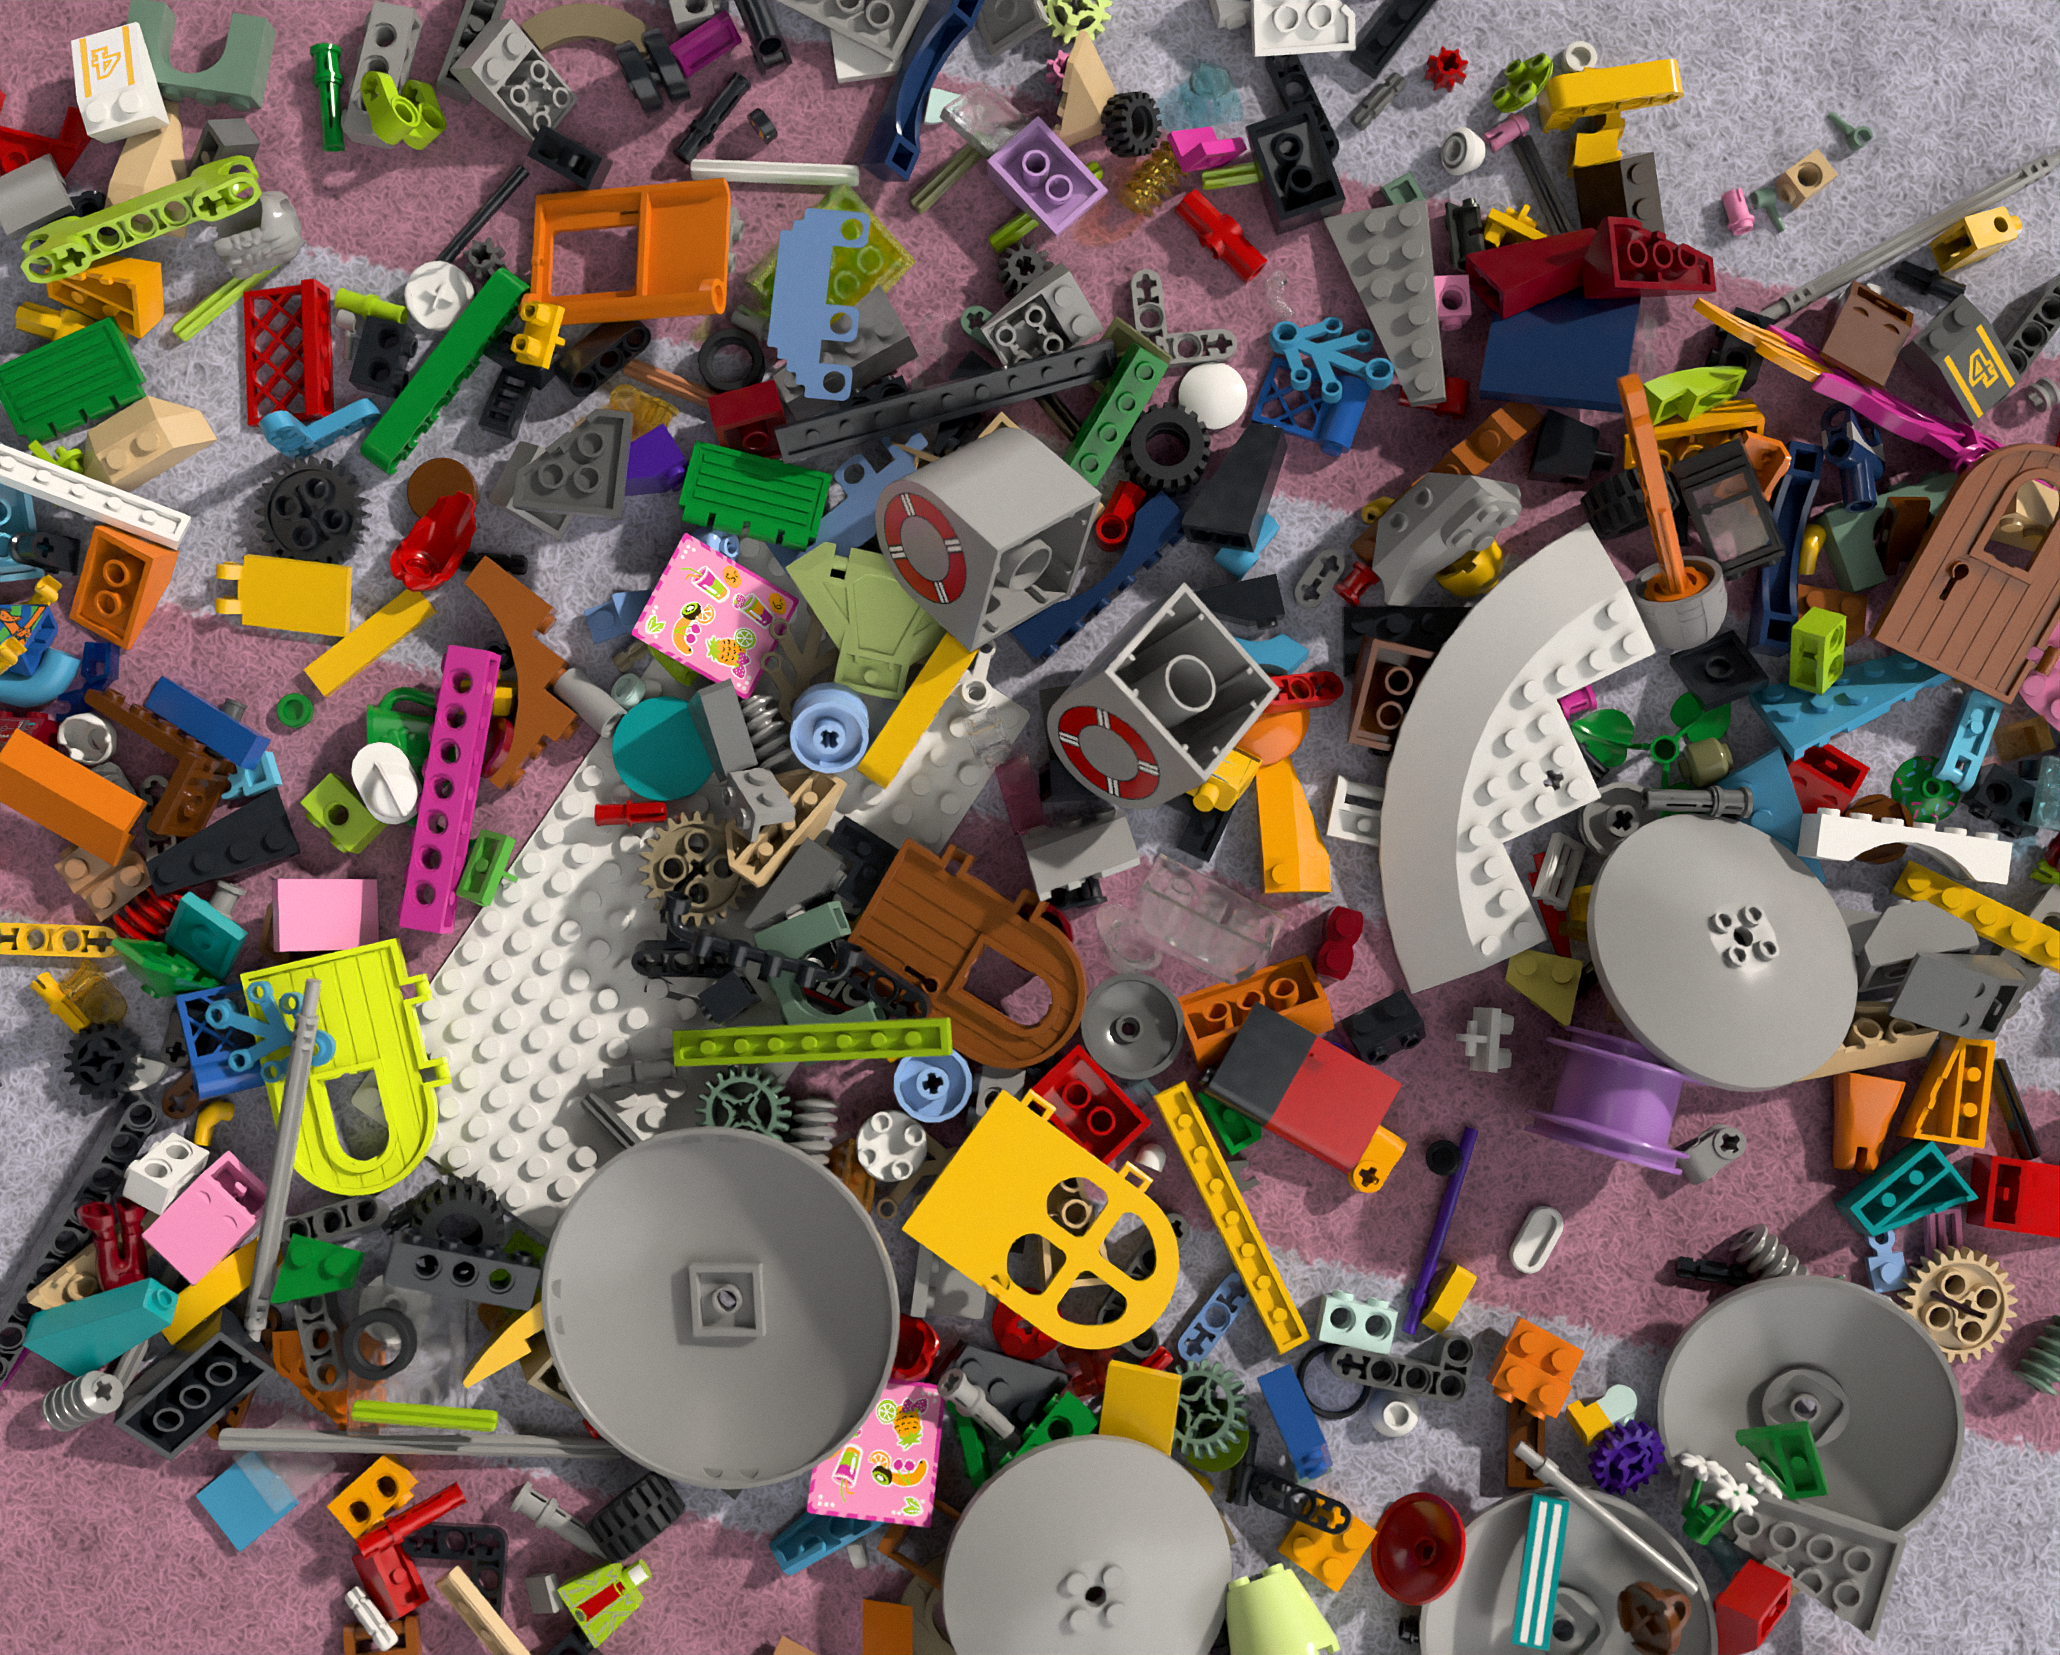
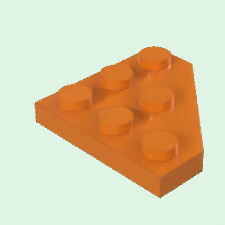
M298 1329L272 1332L275 1371L283 1378L287 1377L301 1390L300 1394L317 1410L328 1415L338 1425L337 1428L340 1431L387 1432V1424L360 1422L354 1421L351 1418L353 1403L359 1399L386 1402V1380L370 1381L360 1378L353 1373L351 1384L342 1391L329 1392L317 1390L311 1385L308 1378ZM326 1330L319 1335L318 1344L320 1348H324L328 1343L329 1335ZM364 1330L359 1339L360 1351L363 1357L370 1364L377 1366L385 1365L384 1343L372 1338ZM333 1365L326 1373V1380L329 1384L335 1380L337 1375L336 1368Z

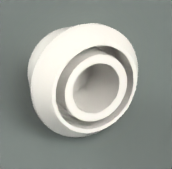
M1466 127L1454 129L1445 138L1441 147L1442 164L1449 174L1455 176L1477 169L1485 157L1483 140Z

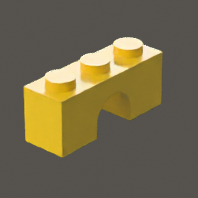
M1584 67L1582 71H1589L1600 68ZM1621 111L1591 116L1598 125V132L1596 133L1577 132L1569 147L1566 177L1574 178L1573 168L1622 157V152L1617 150L1618 139L1622 138L1625 128V118L1620 117Z

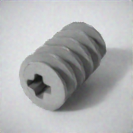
M756 695L740 701L739 704L749 736H752L750 739L753 749L759 748L755 751L757 762L764 761L758 768H769L772 770L790 760L789 756L793 753L792 747H785L783 744L790 738V733L779 734L778 730L785 724V721H773L772 719L780 711L779 708H767V704L774 699V696Z
M807 1096L806 1100L795 1102V1105L803 1109L804 1113L793 1115L792 1117L793 1120L801 1124V1128L790 1129L789 1131L790 1134L798 1138V1142L787 1144L801 1150L822 1165L828 1164L830 1161L829 1157L822 1154L821 1151L832 1149L833 1145L825 1140L824 1137L835 1135L836 1131L828 1126L827 1123L838 1121V1116L831 1112L830 1109L841 1107V1103L834 1100Z
M1762 1223L1748 1227L1729 1248L1730 1251L1741 1250L1736 1258L1738 1263L1748 1259L1751 1260L1746 1268L1748 1273L1751 1274L1757 1270L1761 1271L1756 1281L1781 1276L1809 1275L1808 1268L1804 1265H1799V1260L1795 1255H1788V1248L1783 1244H1778V1238L1774 1234H1768L1767 1226Z
M91 1371L48 1391L41 1403L42 1415L52 1428L61 1432L71 1431L115 1411L121 1405L124 1397L121 1380L115 1375L105 1374L102 1371Z

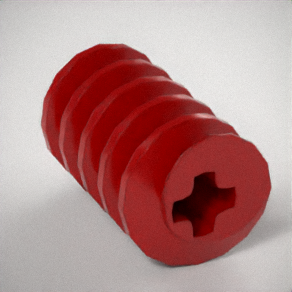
M148 886L146 888L150 896L148 900L140 895L135 897L139 908L135 909L128 904L124 906L128 915L127 918L118 914L113 915L119 936L125 939L153 941V934L159 936L164 933V925L170 926L180 899L188 892L183 890L157 898L154 888Z

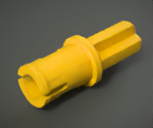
M49 972L42 973L36 977L41 981L40 984L36 980L31 982L30 988L49 1005L48 1011L52 1015L57 1014L75 1034H79L81 1029L90 1028L92 1019L74 1001L75 995L72 992H66Z

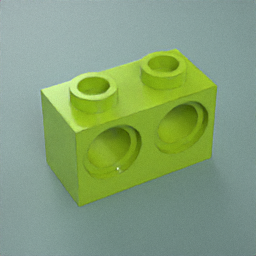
M1813 606L1792 627L1790 686L1823 695L1843 674L1846 631L1845 615Z

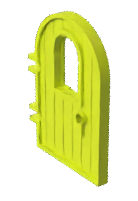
M393 938L240 974L249 1016L267 1023L269 1022L259 1003H253L247 997V988L251 983L262 980L269 982L273 988V997L279 1007L280 997L285 993L296 991L304 995L307 978L321 980L316 1015L319 1016L317 1030H323L334 1038L336 1051L328 1063L321 1066L311 1065L293 1168L307 1181L323 1190L350 1196L367 1195L383 1191L410 1175L427 1156L436 1135L438 1103L435 1087L452 1083L446 1056L430 1060L427 1058L415 1004L430 1001L433 998L427 973L408 977L400 938ZM414 983L417 997L403 1000L400 986ZM258 986L257 995L262 998L263 989ZM290 997L289 1006L294 1009L296 1002ZM281 1011L289 1029L294 1031L295 1020L293 1015L285 1014ZM254 1035L256 1044L266 1039ZM315 1043L313 1050L316 1054H318L319 1047ZM284 1045L260 1059L261 1067L264 1063L272 1060H283L290 1055L291 1047ZM272 1065L270 1072L276 1077L277 1069ZM434 1066L436 1080L423 1083L420 1069ZM374 1069L388 1124L389 1141L385 1150L379 1156L369 1160H357L347 1155L339 1144L325 1081L340 1078L345 1073L353 1075L357 1074L359 1070L361 1073ZM286 1076L283 1080L274 1083L265 1081L276 1132Z

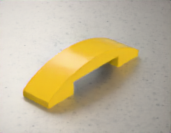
M259 1236L221 1261L194 1287L190 1284L177 1294L179 1298L172 1324L161 1330L172 1346L199 1327L204 1320L215 1313L221 1306H225L250 1287ZM279 1248L276 1269L283 1264L281 1248Z

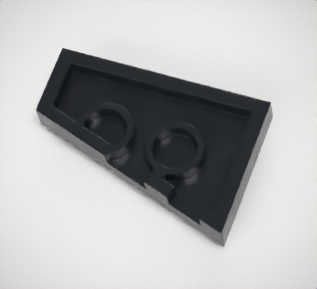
M969 1342L963 1344L944 1370L946 1373L954 1368L961 1369L966 1374L969 1383L979 1386L984 1391L986 1401L1024 1431L1033 1421L1037 1425L1046 1414L1043 1411L1045 1406L1056 1393L1058 1395L1061 1394L1073 1377L1069 1372L1048 1368L1034 1361H1024L1007 1356L1003 1352Z

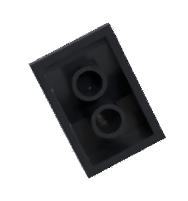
M1311 104L1245 127L1264 204L1276 236L1341 213L1346 198Z

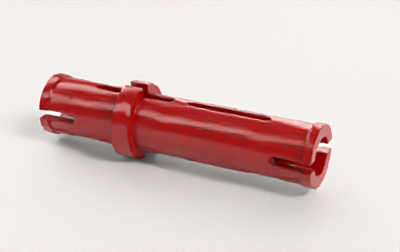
M454 1482L444 1490L432 1495L394 1518L392 1516L385 1518V1523L356 1538L355 1541L364 1559L367 1560L394 1543H397V1545L404 1542L403 1538L412 1532L426 1526L454 1508L467 1503L458 1483Z

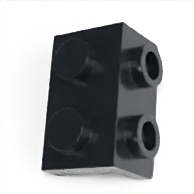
M1403 989L1340 1020L1345 1033L1358 1052L1360 1060L1370 1066L1386 1062L1391 1055L1403 1049L1408 1050L1416 1047L1426 1037L1424 1022Z

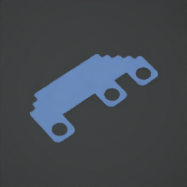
M807 208L803 220L793 221V229L791 231L782 230L780 232L767 345L778 349V359H786V370L796 373L795 383L805 386L804 396L806 398L844 401L850 396L852 369L847 365L819 363L822 340L851 342L857 337L858 309L853 306L826 304L832 246L862 248L868 242L870 218L863 212ZM847 219H857L863 226V232L856 240H847L841 234V225ZM836 313H846L852 319V327L845 334H836L830 328V320ZM831 371H838L845 377V386L838 393H830L823 386L825 375Z
M918 429L910 430L911 437L905 446L921 451L928 445V442ZM890 436L881 438V441L895 460L876 474L861 454H855L835 471V479L848 495V498L821 519L816 543L808 542L806 552L782 547V544L774 545L765 542L788 577L791 576L785 569L786 566L824 542L837 544L835 555L848 557L851 547L858 549L877 533L875 512L881 492L890 483L917 470L913 465L916 455L901 450L899 446H894L890 441ZM855 463L862 465L864 468L863 478L856 484L847 483L844 479L846 468Z

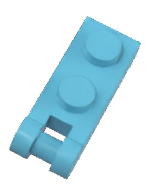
M1974 689L1965 693L1941 759L1933 769V777L1941 781L1949 780L1954 783L1955 788L1964 792L1972 788L2004 706L2003 703ZM1957 760L1964 763L1962 770L1955 768Z

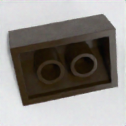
M1638 152L1573 168L1581 229L1593 227L1597 231L1602 219L1609 216L1634 218L1642 222V227L1651 232L1659 230L1665 233L1654 152Z

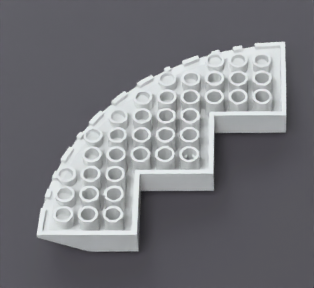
M1589 522L1547 544L1539 552L1522 562L1504 579L1500 580L1479 603L1472 607L1449 639L1443 643L1439 654L1424 674L1415 691L1416 694L1410 708L1400 725L1395 749L1386 773L1384 799L1380 811L1379 865L1387 924L1391 933L1394 952L1411 994L1481 971L1547 940L1503 843L1601 798L1557 699L1656 653L1625 583ZM1548 771L1555 774L1554 783L1551 786L1543 784V781L1548 778L1546 774Z

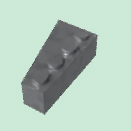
M880 284L853 306L859 311L857 337L853 341H821L819 363L849 366L853 372L851 390L862 388L918 357L906 329ZM845 313L830 328L836 334H845L852 327V319ZM786 365L773 376L783 398L797 421L806 419L837 402V400L806 398L804 396L805 386L795 383L796 373L788 372ZM838 371L827 373L823 379L825 390L830 393L840 392L845 386L843 374Z

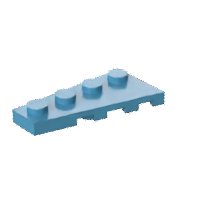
M1780 745L1730 773L1723 780L1718 781L1717 786H1720L1722 789L1737 790L1741 786H1748L1753 794V809L1748 818L1739 819L1742 823L1771 836L1797 856L1803 811ZM1797 856L1816 875L1821 883L1826 882L1819 859Z

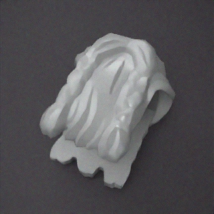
M280 191L262 192L257 202L250 207L223 219L212 222L208 221L211 227H217L216 232H218V236L223 237L213 242L216 253L219 256H223L225 265L233 268L232 272L236 279L239 280L247 279L253 274H261L263 270H271L274 266H279L284 262L293 260L298 255L300 249L307 243L306 240L302 239V226L298 220L295 208L289 202L288 196Z

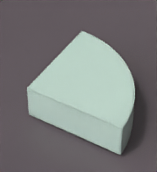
M931 87L923 124H938L951 118L960 108L964 96Z

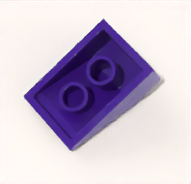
M664 423L631 442L625 496L666 493L671 489L673 492L682 490L689 464Z

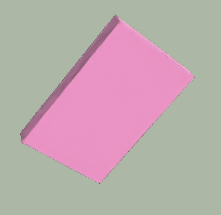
M377 879L272 880L274 952L342 951L379 942Z

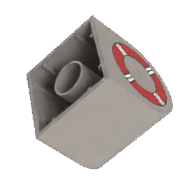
M1000 428L887 485L881 492L876 505L875 522L877 537L886 563L901 587L967 650L972 652L1071 594L1102 493L1030 433L1017 428Z
M1184 582L1137 612L1062 694L1049 711L1047 718L1048 734L1061 762L1087 789L1115 805L1135 810H1146L1157 807L1206 782L1279 693L1280 689Z

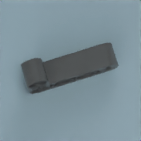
M1168 1211L1164 1214L1169 1223L1172 1224L1175 1220L1179 1221L1177 1226L1181 1232L1178 1236L1175 1234L1179 1252L1189 1235V1226L1181 1214ZM1149 1232L1122 1271L1138 1281L1147 1278L1154 1269V1267H1147L1143 1264L1144 1253L1154 1249ZM1113 1287L1097 1310V1324H1104L1103 1316L1108 1310L1115 1309L1120 1311L1121 1314L1124 1312L1126 1299ZM1152 1325L1147 1329L1152 1334V1340L1147 1346L1138 1347L1132 1340L1121 1344V1346L1138 1357H1148L1157 1351L1159 1337L1155 1327Z
M1445 1330L1435 1339L1431 1361L1395 1353L1386 1355L1334 1343L1326 1349L1324 1362L1326 1367L1335 1376L1344 1381L1446 1403H1456L1465 1397L1468 1390L1475 1348L1473 1342L1465 1335L1455 1330ZM1454 1340H1459L1461 1343L1459 1353L1455 1356H1449V1344ZM1346 1355L1352 1361L1358 1363V1368L1347 1363H1343L1340 1367L1337 1364V1360L1344 1359ZM1379 1360H1384V1372L1378 1377H1372V1365ZM1418 1368V1380L1413 1384H1407V1372L1410 1369ZM1452 1375L1454 1379L1452 1388L1442 1392L1440 1389L1441 1381L1446 1376Z

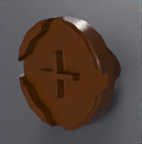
M1637 1581L1626 1586L1625 1590L1620 1592L1617 1599V1614L1624 1633H1630L1634 1639L1631 1644L1637 1651L1643 1655H1671L1677 1651L1681 1643V1628L1689 1620L1691 1604L1686 1595L1673 1589L1661 1591V1589L1650 1582Z

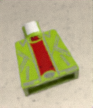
M642 1559L637 1560L626 1569H624L621 1563L610 1564L607 1560L603 1564L600 1563L568 1578L560 1585L557 1592L594 1648H597L641 1604L644 1597L637 1587L650 1579L652 1574Z

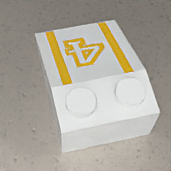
M130 23L71 41L77 103L88 136L107 144L170 125L139 23Z

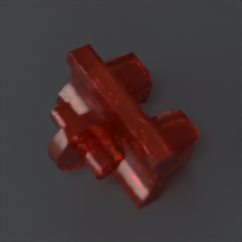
M1062 1344L1056 1350L1061 1362L1065 1366L1077 1361L1082 1374L1071 1379L1076 1396L1080 1397L1089 1394L1095 1396L1105 1392L1108 1364L1112 1360L1111 1356L1120 1352L1118 1346L1103 1349H1083Z

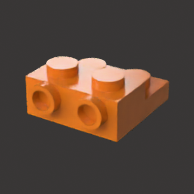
M1517 1316L1485 1380L1495 1386L1492 1393L1512 1403L1516 1397L1527 1403L1524 1410L1544 1420L1548 1414L1556 1419L1572 1388L1569 1383L1585 1351Z

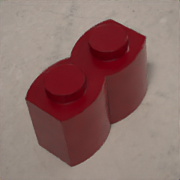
M1335 906L1326 914L1322 924L1323 941L1317 947L1312 961V968L1317 976L1334 981H1343L1347 977L1354 960L1352 946L1358 941L1363 929L1362 912L1342 906Z

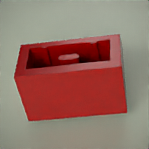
M1752 1559L1748 1560L1741 1571L1736 1570L1733 1573L1727 1589L1724 1592L1719 1591L1713 1602V1610L1716 1613L1715 1624L1718 1635V1655H1741L1759 1648L1790 1606L1792 1577Z

